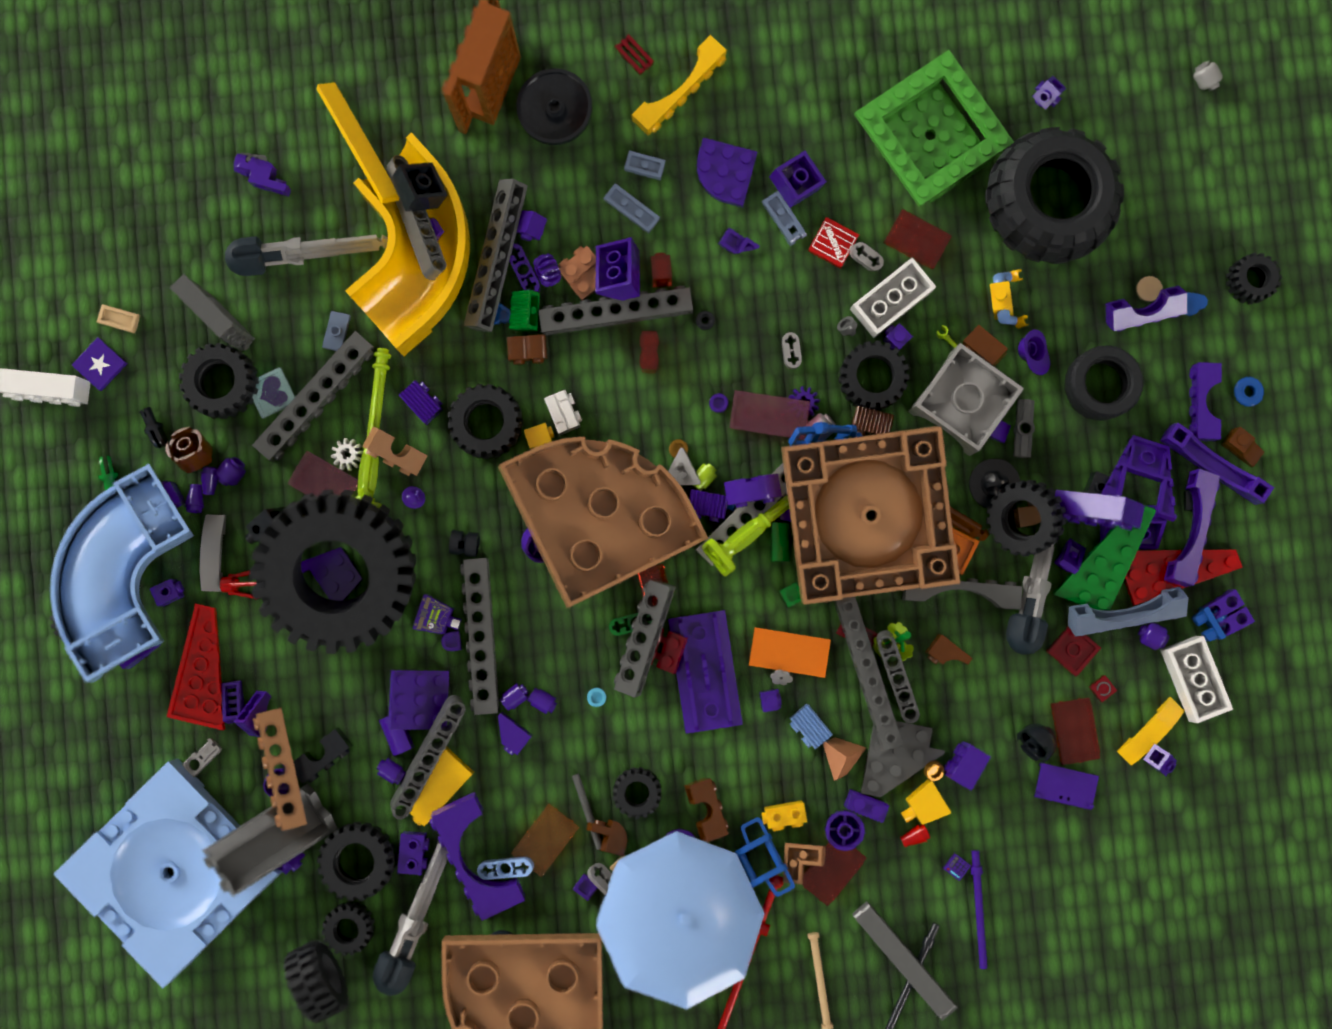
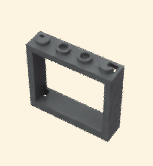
M185 274L170 287L219 338L241 352L250 348L249 345L255 338L209 291Z

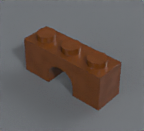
M703 778L684 785L689 804L696 805L702 802L707 808L706 817L696 822L701 841L710 842L728 835V823L722 816L721 810L723 808L720 800L717 799L715 793L717 788L711 778Z

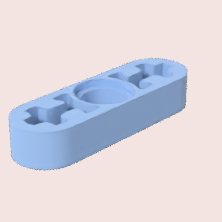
M529 857L484 860L478 866L477 873L484 880L525 877L533 871L534 862ZM523 862H525V865L529 866V867L526 869V871H524V868H523V867L517 868V869L515 870V867H516V866H521V865L523 864ZM507 863L511 868L510 872L504 873L501 870V864ZM487 866L488 869H493L496 866V870H491L488 874L486 871H483V868Z

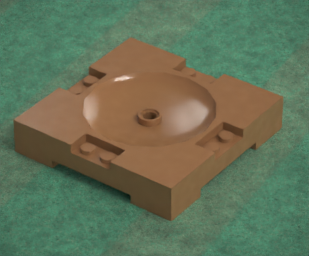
M933 426L781 447L800 599L803 604L914 588L923 589L960 584L945 472L946 460L942 427ZM868 510H873L875 513L874 518L871 520L866 519Z

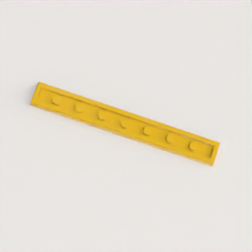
M336 83L318 84V93L381 204L399 201L400 198L390 177Z

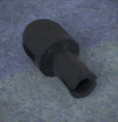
M151 407L144 408V411L140 410L139 413L146 425L144 432L148 434L153 446L158 449L162 448V446L165 447L168 439L163 430V424L157 422Z

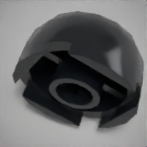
M1033 723L1023 728L1017 734V740H1021L1023 743L1020 746L1021 749L1034 761L1040 759L1042 760L1041 763H1045L1055 753L1057 742L1054 732L1050 727Z

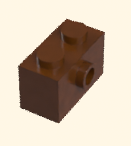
M980 325L963 340L965 347L993 367L1005 357L1008 351L1007 347Z

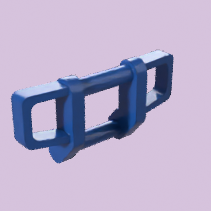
M818 422L812 426L797 427L788 442L790 446L822 442L818 438L827 432L838 433L834 440L861 437L863 435L857 432L856 425L839 426L828 425L827 422ZM807 434L804 441H797L799 436Z
M757 817L743 824L741 832L746 845L734 853L737 854L745 869L752 888L766 882L776 897L793 890L795 884L787 870L788 867L786 863H783L771 840L773 838L767 832L761 818ZM758 823L764 836L750 843L745 828ZM765 843L777 868L757 878L746 853ZM784 871L790 887L777 892L769 879Z

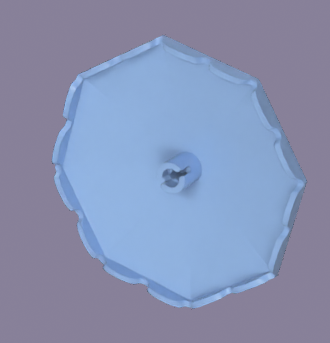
M676 831L618 860L609 882L608 892L601 905L596 925L624 987L689 1009L745 978L764 917V911L736 853Z

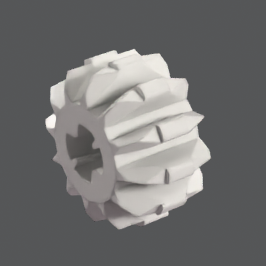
M344 438L343 444L337 441L339 447H332V450L336 452V454L331 455V458L336 459L334 465L340 464L341 470L347 468L348 471H352V465L358 468L357 461H361L359 456L363 453V451H359L362 445H356V440L354 439L349 443V440ZM345 452L350 453L351 457H346L344 455Z

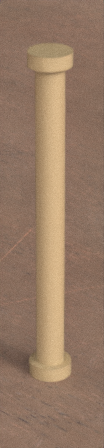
M812 932L807 934L811 943L823 1020L821 1027L822 1029H832L833 1023L830 1021L818 943L819 933Z

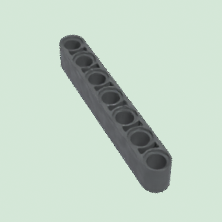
M395 155L384 169L391 178L399 165H406L408 162L403 156ZM399 199V201L395 202L422 274L428 280H435L446 269L447 265L427 211L406 212Z
M451 695L444 702L392 797L390 807L394 818L401 820L409 815L465 713V706L459 696ZM459 704L457 709H451L452 705ZM450 721L449 725L442 726L443 722ZM435 738H441L437 743L432 742ZM426 755H432L430 759H423ZM416 772H423L420 776H414ZM407 789H413L412 792L405 793ZM397 806H404L402 809H395Z
M868 901L852 913L857 922L942 1021L958 1008Z

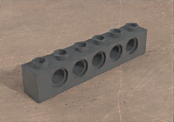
M649 579L645 583L643 588L645 594L637 607V611H639L638 616L634 619L631 626L633 631L626 642V653L620 660L621 669L615 676L614 690L634 698L641 696L676 586L657 579ZM653 596H656L658 599L656 606L652 603ZM648 614L652 617L651 624L646 621ZM642 632L646 635L645 642L640 638ZM635 651L640 653V660L635 658ZM630 669L634 671V678L629 676Z

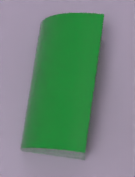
M771 523V562H790V523Z

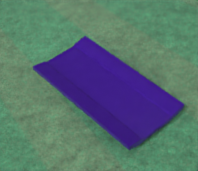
M725 610L668 619L670 631L688 637L676 672L685 732L693 733L743 725ZM714 691V697H712L711 694L701 695L700 697H697L696 694L701 692Z

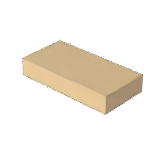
M102 304L97 323L135 334L140 315Z

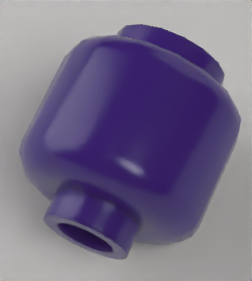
M236 457L226 458L216 470L219 482L225 486L237 485L246 474L245 464Z
M1155 622L1142 625L1138 631L1140 643L1153 650L1164 648L1169 640L1167 629Z

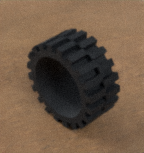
M868 341L864 345L856 346L845 358L839 371L841 373L839 383L842 384L841 392H845L847 401L851 400L854 402L853 406H861L876 411L878 409L883 410L895 403L903 395L902 393L908 386L906 383L910 375L907 374L909 367L908 364H904L906 360L904 355L901 357L898 355L899 350L896 347L893 350L890 348L891 344L887 342L885 345H882L881 341H875L874 343ZM876 358L884 361L889 366L892 373V382L886 391L871 393L861 387L857 380V368L862 361Z

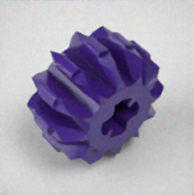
M549 253L542 254L534 259V270L543 286L551 287L560 282L561 271L552 255Z
M804 386L800 387V392L794 389V395H789L788 397L792 401L788 402L787 406H794L790 413L797 411L796 418H799L801 413H803V418L807 419V412L812 417L814 416L813 410H819V407L815 404H818L820 399H814L817 396V392L811 395L812 388L810 387L806 392ZM802 398L805 402H808L805 407H803V404H799Z

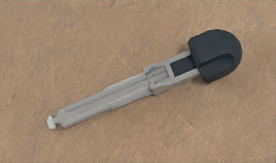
M376 234L302 242L301 237L283 242L262 244V241L257 236L234 240L227 247L225 262L229 269L237 275H262L266 271V266L281 264L303 265L304 259L378 251L380 246H383V249H385L388 237L382 235V238H378Z
M1054 544L1050 548L1034 555L1030 576H1024L1023 580L1024 592L1021 610H1019V614H1013L1009 617L1006 640L1016 653L1022 655L1034 654L1042 647L1046 637L1048 624L1041 617L1045 599L1050 592L1052 584L1047 579L1054 552Z
M437 843L408 915L402 913L400 916L399 930L391 950L380 954L374 968L373 982L377 990L382 994L392 996L403 992L415 970L416 964L411 960L419 937L426 932L428 923L423 920L448 859V851L440 843Z

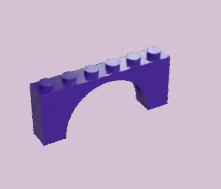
M473 792L433 811L430 824L433 830L437 829L440 835L438 840L441 846L446 847L448 851V861L456 867L457 871H455L459 882L462 881L465 886L464 892L468 899L471 898L474 904L472 908L475 915H479L483 921L525 901V892L517 877L505 881L484 880L473 873L463 861L460 852L461 836L466 827L483 814V807L476 793Z

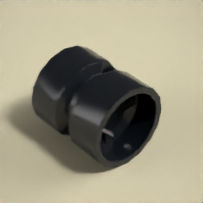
M452 530L449 541V554L461 555L464 553L465 556L477 557L480 533L468 532L465 534L464 531Z

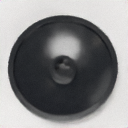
M552 68L534 74L523 84L517 98V115L523 129L530 137L543 144L562 145L569 143L585 131L591 120L593 105L589 89L577 75L564 69Z

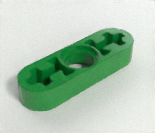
M638 613L613 619L609 624L610 632L616 636L631 633L633 631L631 619L638 616ZM628 618L630 630L626 631V627L620 629L621 632L617 633V630L612 629L616 621L619 624L625 623L624 619Z

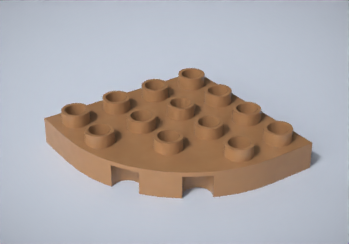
M585 437L565 438L529 450L500 464L498 467L566 608L708 539L690 500L676 479L662 465L655 466L649 460L639 455L640 450L624 443L610 439L607 442L585 440Z
M599 933L445 935L442 940V986L446 1013L451 1028L603 1029L602 939Z

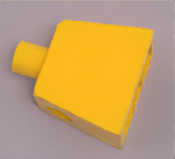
M929 779L906 797L905 800L909 808L901 812L906 823L917 818L922 825L951 814L933 781Z

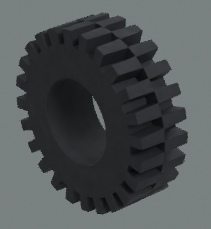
M333 489L323 490L317 496H314L313 493L307 494L300 501L290 503L261 534L259 538L260 543L252 554V560H255V564L250 570V580H256V585L252 589V595L254 599L261 598L263 601L259 608L263 618L271 614L275 619L271 625L275 632L278 633L283 628L290 632L287 641L295 645L301 638L308 641L306 650L315 652L319 645L326 646V654H336L340 646H345L347 653L354 652L360 643L364 642L366 647L376 642L380 634L383 636L388 634L394 622H398L402 617L416 580V573H414L416 554L411 552L413 542L410 535L404 536L402 532L404 525L401 520L397 518L393 521L388 516L390 509L384 504L380 508L371 504L373 498L368 495H364L359 499L353 497L354 491L344 490L341 494H334ZM321 541H338L353 547L360 553L367 564L370 577L369 587L359 596L349 600L337 601L320 596L309 587L304 579L301 569V559L304 550Z

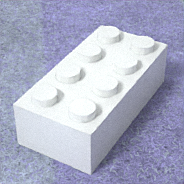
M911 258L854 303L850 310L870 335L875 338L929 295L936 286L917 262Z
M0 368V393L3 394L2 397L11 398V400L23 401L25 399L35 403L45 401L55 405L65 403L75 407H80V404H88L90 382L73 375Z
M1194 636L1160 649L1189 722L1199 723L1233 710L1204 636Z

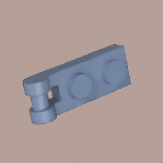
M779 191L762 201V204L790 246L795 244V241L799 238L803 239L807 236ZM794 227L796 232L791 234L789 229Z

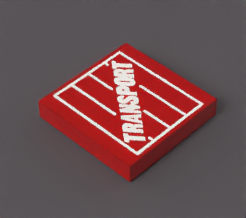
M826 217L808 252L841 269L850 253L851 246L855 244L859 234Z

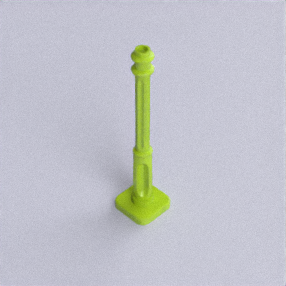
M377 348V352L373 354L376 357V363L372 365L375 371L367 437L373 426L380 429L386 372L390 369V366L387 364L388 359L391 358L389 350L385 348ZM364 447L358 473V496L356 498L359 499L364 495L373 498L379 468V455L377 458L370 456L366 453L367 449ZM373 498L371 504L380 508L382 504L375 502V498Z
M787 495L765 513H760L756 518L740 527L723 544H718L711 538L701 546L703 552L723 576L726 577L736 568L732 561V556L754 542L771 526V522L789 509Z

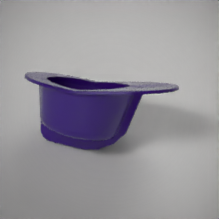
M1031 330L1019 342L1018 353L1021 359L1027 362L1033 373L1044 375L1050 368L1046 339L1039 330Z

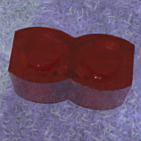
M643 331L641 333L640 369L642 373L657 372L659 364L657 353L659 337L656 331Z

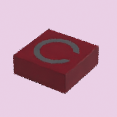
M1106 675L1101 676L1089 686L1100 702H1104L1117 691Z

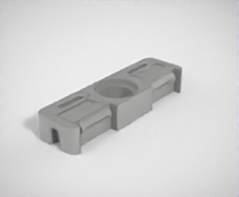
M207 739L208 742L198 753L194 752L182 764L193 777H196L222 751V748L214 739ZM193 759L198 760L200 763L197 770H193L190 767V762Z

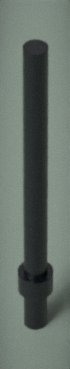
M933 922L928 935L924 936L923 946L917 957L922 965L930 948H933L936 942L934 939L940 925ZM908 980L885 1029H894L913 987Z

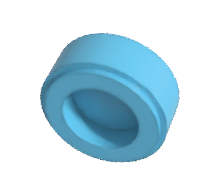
M593 688L587 694V701L593 707H600L606 701V693L601 688Z

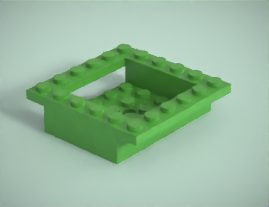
M947 50L857 110L854 114L918 207H921L928 201L932 203L990 164L999 153L1014 143L950 50ZM942 79L952 90L985 137V140L982 142L979 140L941 86L940 82ZM930 131L934 133L935 138L928 140L925 137V133Z

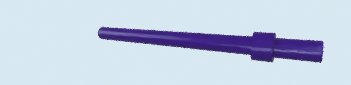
M971 850V875H973L979 967L980 969H987L981 883L983 869L980 865L979 850Z

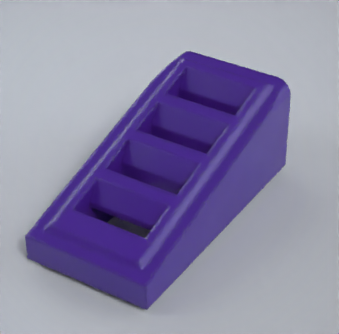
M242 681L222 683L223 722L230 724L234 723L245 707ZM235 688H236V690H237L236 692H229V693H228V689H235ZM237 696V699L229 700V697ZM236 704H237V707H236V708H230V706H229V705H236ZM236 712H237V715H235V716H231V714H230V713H236Z

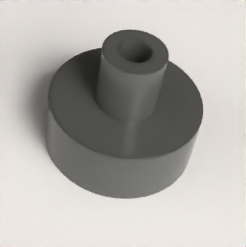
M847 316L838 323L837 329L843 336H854L856 334L857 322L853 317Z

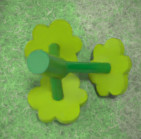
M901 622L896 624L890 623L887 629L893 634L895 642L900 643L896 645L902 661H905L913 656L914 647L904 642L911 637V633L905 626H902ZM875 637L874 650L882 658L877 643V637ZM891 640L886 643L882 641L881 643L887 645L891 642Z

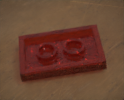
M902 209L883 243L933 270L952 236Z

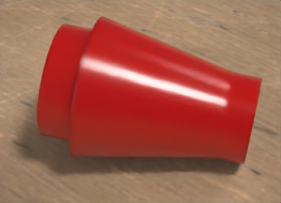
M918 824L900 838L903 845L908 847L925 843L931 836L925 824Z

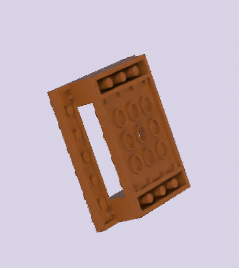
M480 0L478 7H474L471 16L472 22L470 25H467L464 32V42L459 44L457 59L450 66L449 79L445 80L442 86V92L458 131L463 134L467 133L472 118L494 125L521 58L511 14L509 11L501 9L499 0ZM461 85L469 87V90H471L468 97H465Z

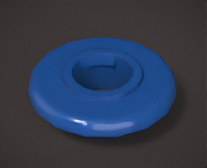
M1244 377L1236 383L1234 396L1241 405L1246 407L1255 406L1263 399L1264 388L1258 379ZM1245 387L1252 389L1253 394L1251 397L1245 395Z

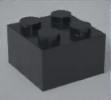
M433 162L399 165L390 178L406 212L439 208L448 196Z

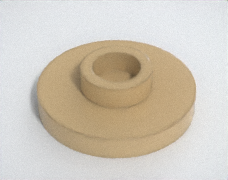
M1153 276L1142 278L1136 286L1137 295L1146 302L1155 301L1160 290H1162L1161 282Z

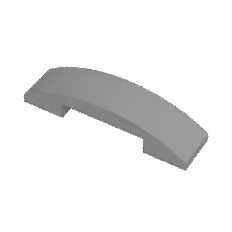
M226 515L205 516L200 548L201 591L221 592L220 580L223 577V573H221L223 534L225 535Z

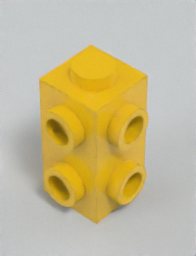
M802 800L764 807L765 812L761 813L763 824H767L768 829L772 828V831L783 830L784 826L791 825L792 828L801 827L803 823L807 822L804 802Z

